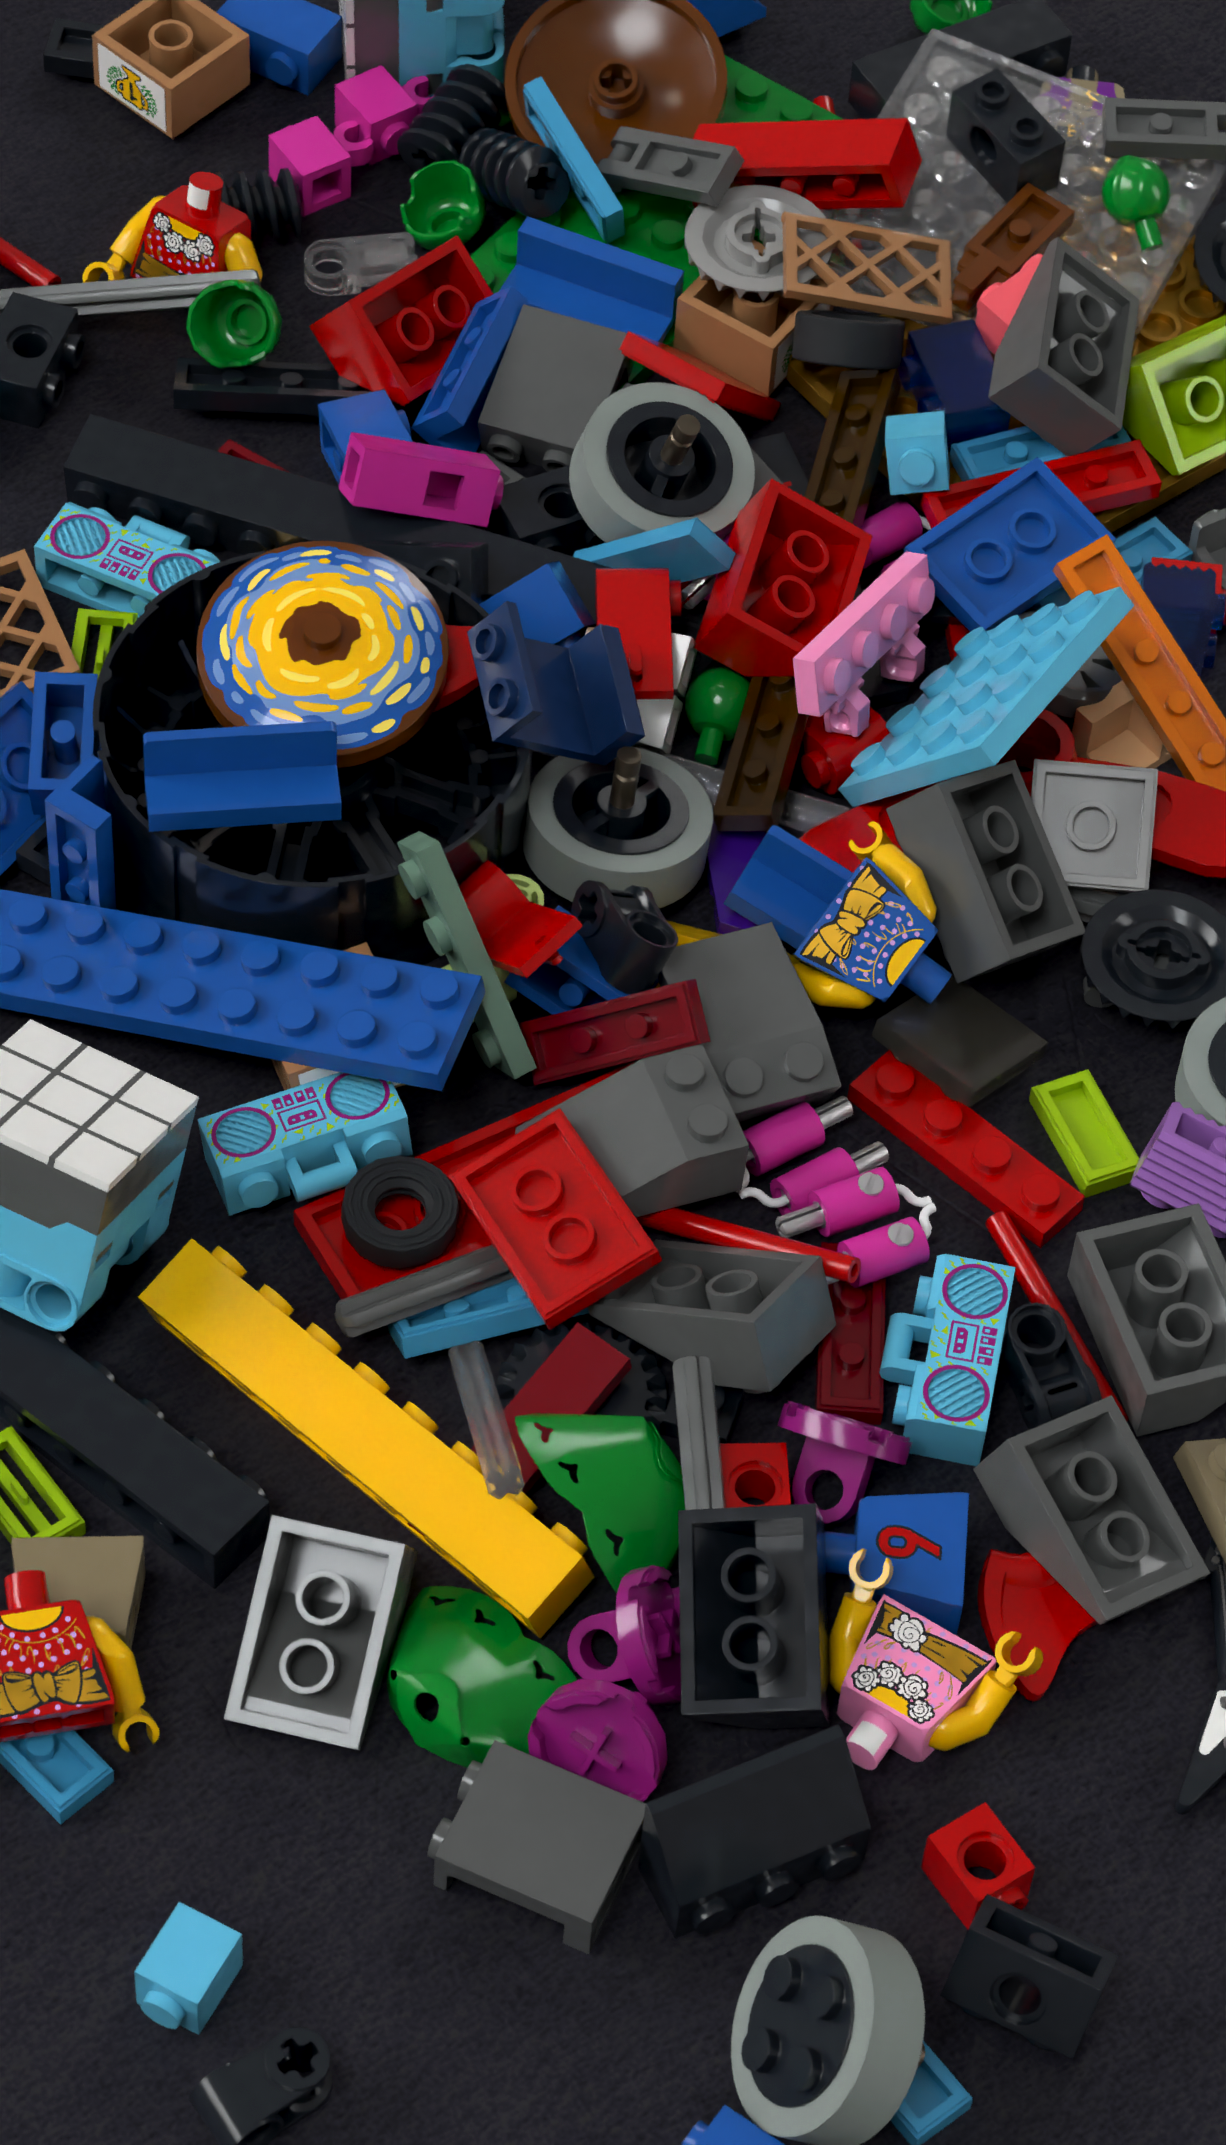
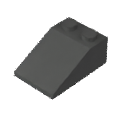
M1059 237L1050 241L995 353L988 398L1066 456L1083 453L1122 429L1140 299Z
M772 922L675 947L658 976L660 987L696 979L711 1041L703 1043V1046L740 1126L768 1119L804 1101L810 1104L811 1107L825 1104L842 1086L823 1025Z
M703 1044L641 1059L515 1128L516 1135L560 1108L635 1217L742 1189L749 1144Z
M658 1239L654 1240L653 1244L661 1256L662 1261L588 1306L589 1314L592 1317L672 1362L686 1356L709 1357L713 1363L714 1384L716 1386L741 1388L745 1392L753 1394L771 1392L792 1369L806 1355L810 1354L814 1347L836 1326L821 1256Z
M1112 1395L1007 1439L973 1469L1005 1529L1100 1625L1199 1581L1210 1574Z
M272 1515L224 1720L360 1751L403 1619L418 1551L402 1543Z

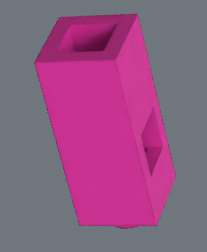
M351 432L338 489L352 506L488 527L491 510H496L501 503L504 484L503 477L500 475L501 470L486 454Z

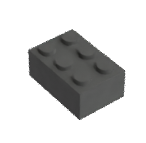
M1015 760L937 783L886 809L894 828L897 842L903 852L924 873L937 907L933 925L938 929L937 935L942 945L944 956L952 969L957 984L1034 957L1085 933L1084 925Z

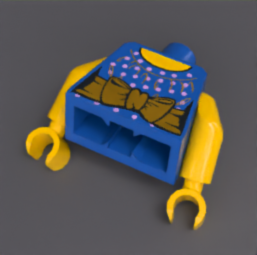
M871 821L867 825L877 836L875 842L867 848H859L852 839L849 841V847L861 863L793 955L788 952L787 954L810 1001L819 1006L864 1009L875 1000L882 1003L886 1002L899 983L930 1005L952 976L949 971L923 953L938 932V929L932 924L936 916L937 907L922 869L892 843L878 823Z

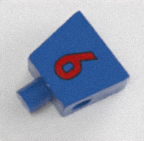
M969 1493L866 1496L860 1499L854 1534L825 1531L826 1573L850 1575L849 1563L851 1558L860 1549H866V1554L859 1570L864 1580L873 1582L880 1578L886 1558H889L893 1565V1576L887 1585L875 1590L872 1600L878 1604L885 1594L957 1636L963 1608ZM850 1578V1592H853L855 1583Z

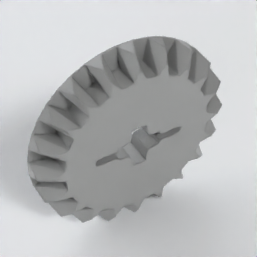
M765 185L737 186L727 190L719 206L700 203L693 210L685 228L684 249L688 251L689 265L698 267L701 280H714L718 292L732 287L736 290L740 299L748 292L757 293L762 301L765 300L770 292H776L783 297L782 213L786 211L827 218L812 202L794 192ZM755 228L759 229V238L763 241L765 247L763 256L759 255V250L754 249L752 243ZM797 228V236L810 249L827 239L822 232ZM833 249L820 257L827 265L831 262ZM808 265L798 271V283L809 285L811 279H821Z

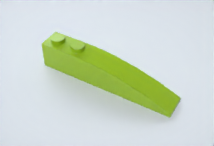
M1226 315L1131 357L1122 425L1136 440L1140 439L1143 447L1171 475H1180L1226 453Z

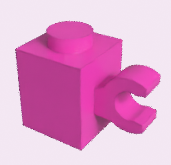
M380 65L335 84V126L337 127L346 121L356 120L359 124V141L355 143L371 138L374 142L373 159L369 162V165L393 155H398L397 141L403 131L410 129L409 126L414 117L422 113L425 103L428 99L434 97L433 95L432 97L425 98L428 96L429 79L426 76H417L401 87L389 72Z
M314 116L269 135V176L276 183L280 169H289L295 184H298L301 215L304 217L351 197V167L365 165L373 159L374 142L371 138L355 143L359 141V124L356 120L339 124L332 134L319 117Z

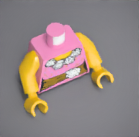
M866 1549L857 1551L849 1563L850 1577L854 1581L855 1586L853 1592H846L844 1594L828 1639L829 1681L835 1691L840 1694L837 1715L842 1721L854 1727L846 1738L852 1762L864 1769H876L889 1748L912 1762H922L935 1749L948 1751L985 1736L1017 1691L1014 1685L1018 1676H1029L1040 1669L1043 1662L1041 1649L1034 1647L1023 1664L1014 1666L1010 1654L1012 1648L1021 1638L1022 1634L1012 1631L1006 1633L998 1640L995 1646L996 1658L885 1594L877 1604L872 1600L876 1589L883 1588L893 1576L892 1562L889 1558H886L880 1578L873 1582H867L862 1578L859 1570L860 1564L865 1557ZM996 1662L1000 1665L997 1671H995Z

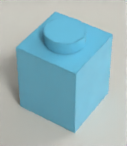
M935 411L886 416L885 446L890 495L949 490L950 465L945 412Z
M179 1902L134 1971L136 2003L140 2004L143 2012L156 2023L170 2029H176L180 2025L199 2035L243 1966L242 1934Z

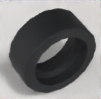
M801 310L796 313L792 357L804 362L836 367L870 370L898 369L901 366L905 322L889 317L861 313Z

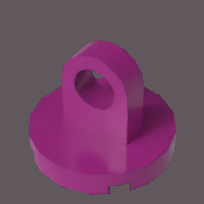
M793 1401L784 1403L777 1425L806 1436L793 1478L792 1496L794 1504L816 1503L813 1499L812 1488L816 1478L822 1473L832 1471L841 1479L843 1496L840 1502L828 1510H824L817 1505L824 1523L832 1525L847 1521L857 1512L859 1500L864 1497L875 1458L906 1465L913 1443L910 1442L909 1437L893 1434L892 1431L835 1413L834 1415L827 1412L824 1413L811 1409L808 1405Z
M650 1565L629 1571L621 1579L616 1594V1609L591 1615L579 1621L571 1630L567 1643L568 1657L573 1669L583 1679L616 1682L632 1678L638 1691L651 1704L666 1706L681 1702L679 1587L670 1588L667 1582L669 1577L672 1576L664 1567ZM598 1629L609 1632L617 1644L618 1654L616 1660L608 1667L600 1664L595 1659L591 1650V1641Z
M580 1679L558 1687L538 1709L536 1718L532 1721L527 1736L530 1755L641 1802H644L661 1782L668 1761L665 1733L651 1708L650 1702L640 1692H632L607 1680Z

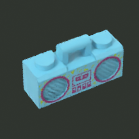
M71 502L65 503L34 545L36 574L42 588L97 610L138 613V618L145 612L144 607L170 586L220 561L209 551L203 549L189 550V536L145 518L134 515L124 527L121 522L116 521L111 514L101 508L92 507L86 509Z
M342 1072L197 1119L205 1160L229 1216L251 1208H260L272 1201L290 1196V1189L296 1201L301 1202L346 1187L359 1169L377 1159L398 1155H413L407 1114L393 1083Z
M950 1254L937 1255L933 1278L920 1275L913 1314L894 1313L890 1316L879 1374L887 1381L900 1383L892 1424L905 1426L903 1436L909 1437L910 1442H913L909 1454L971 1466L980 1464L1016 1267ZM912 1341L929 1343L926 1362L909 1359Z

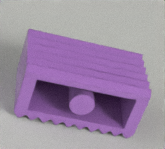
M1172 1102L1142 1152L1129 1185L1141 1191L1142 1196L1150 1204L1159 1208L1168 1209L1172 1207L1177 1209L1199 1203L1213 1235L1218 1238H1226V1126H1218L1215 1120H1206L1203 1114H1195L1191 1108H1183L1180 1102Z

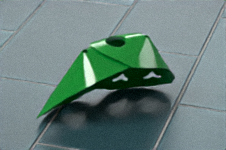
M532 1413L515 1416L519 1437L546 1481L557 1494L582 1511L588 1545L616 1594L622 1577L633 1569L655 1565L664 1567L670 1572L679 1554L678 1510H685L682 1471L680 1463L654 1424L647 1422L643 1416ZM535 1423L545 1428L553 1429V1432L549 1435L548 1442L542 1441V1431L534 1426ZM559 1462L570 1465L576 1464L578 1466V1483L572 1481L569 1470L560 1467ZM606 1529L616 1536L623 1538L618 1556L614 1554V1543L607 1537Z
M429 1586L420 1591L405 1614L392 1650L387 1688L391 1707L401 1723L410 1732L416 1745L449 1762L468 1768L473 1760L480 1763L484 1762L494 1740L530 1755L527 1736L532 1721L536 1718L538 1709L558 1687L577 1681V1679L564 1661L552 1650L524 1637L512 1613L489 1596L466 1588ZM434 1596L440 1600L455 1599V1601L435 1606L434 1601L430 1597ZM476 1610H481L483 1617L493 1621L496 1625L476 1623L474 1621L477 1615ZM533 1661H537L541 1665L543 1672L553 1676L555 1680L536 1679V1669ZM392 1670L397 1671L395 1680L390 1675ZM422 1693H430L438 1700V1714L432 1722L424 1719L416 1707L417 1698ZM464 1737L469 1738V1745L464 1746L461 1744Z

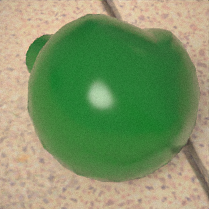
M1125 155L1113 165L1103 181L1101 190L1103 206L1110 217L1117 223L1125 227H1135L1142 252L1153 251L1164 245L1156 219L1164 214L1169 205L1171 196L1170 184L1165 172L1156 163L1141 157Z
M729 667L709 669L697 676L690 684L685 697L684 710L686 717L694 731L700 735L694 758L705 765H716L723 742L734 739L750 685V681L745 676Z

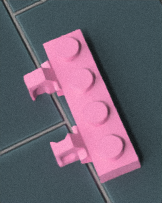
M906 551L793 658L798 713L817 717L824 714L826 732H836L858 737L869 726L870 700L860 688L864 685L865 681L862 676L879 659L881 677L913 682L924 671L926 646L917 638L920 628L917 622L932 609L935 597V586L932 579L929 578L928 557L926 554Z

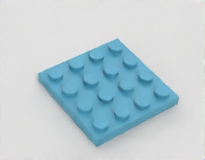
M1120 586L1095 595L1091 590H1088L1076 596L1068 604L1057 607L1055 603H1049L1030 617L1021 619L1018 615H1014L994 629L985 631L983 627H978L972 630L954 647L958 655L951 663L938 668L922 682L920 689L923 691V694L914 704H909L900 709L888 720L885 727L890 733L880 743L870 745L854 758L850 765L854 772L838 790L852 807H856L995 766L1127 615L1134 604Z

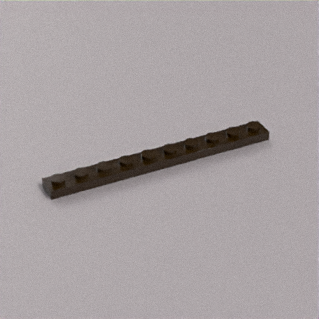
M896 369L841 371L804 496L860 529L863 525L885 446L886 416L894 414L902 386ZM752 676L713 809V820L718 831H768L772 825L778 826L809 715L798 713L795 677Z

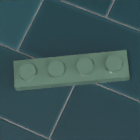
M420 831L398 841V847L405 862L398 865L399 873L411 896L414 899L420 897L429 915V919L423 922V927L432 947L438 955L446 954L453 971L482 976L486 993L474 1017L479 1031L472 1034V1040L479 1056L488 1068L494 1066L513 1079H517L536 1069L537 1066L440 842Z

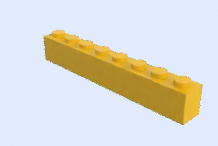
M191 1238L138 1296L153 1319L485 1594L512 1613L513 1617L541 1639L594 1578L593 1573L583 1558L584 1553L588 1550L587 1546L561 1523L557 1522L550 1530L536 1519L533 1513L538 1509L537 1506L515 1485L507 1481L500 1489L482 1475L488 1469L487 1465L463 1443L457 1441L450 1449L433 1434L439 1427L415 1404L408 1401L401 1409L386 1397L385 1394L389 1391L390 1387L371 1368L359 1362L352 1369L337 1357L342 1348L323 1329L311 1323L304 1330L289 1318L294 1309L275 1290L264 1284L257 1292L246 1283L242 1277L247 1271L227 1251L217 1246L210 1253ZM408 1523H410L412 1526H414V1527H415L418 1531H420L422 1534H420V1533L417 1532L415 1529H413L411 1526H409Z

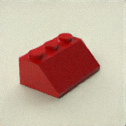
M456 235L341 305L309 327L339 376L373 392L385 389L391 401L404 406L433 387L476 302L493 295L460 238Z
M771 478L739 511L727 544L736 553L728 571L717 574L693 648L743 676L794 677L793 658L853 602L873 535Z

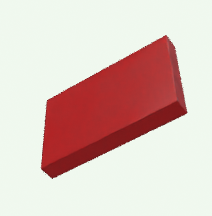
M631 331L627 332L619 348L622 351L621 354L682 387L689 388L706 396L710 402L717 403L734 411L768 422L769 420L773 421L781 405V402L685 351Z
M560 1108L449 1175L455 1190L549 1330L662 1261L658 1249Z

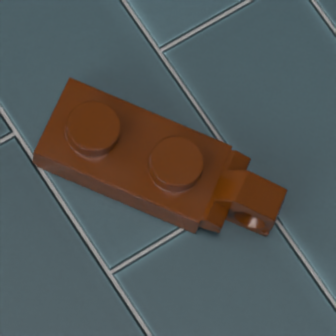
M1027 183L965 245L963 257L957 263L956 270L960 274L953 282L955 288L953 296L950 298L952 303L969 313L977 306L980 296L989 286L996 282L1002 284L1018 273L1032 256L1039 253L1043 255L1049 242L1057 237L1060 238L1071 227L1076 211L1034 185Z

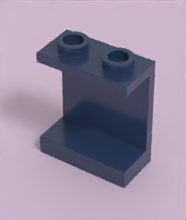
M506 601L467 632L489 728L494 742L605 766L616 758L617 751L620 748L631 747L645 737L619 628L599 624L569 648L524 638L516 603Z

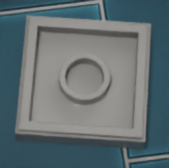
M1034 759L1031 800L1068 888L1125 893L1149 890L1159 769Z

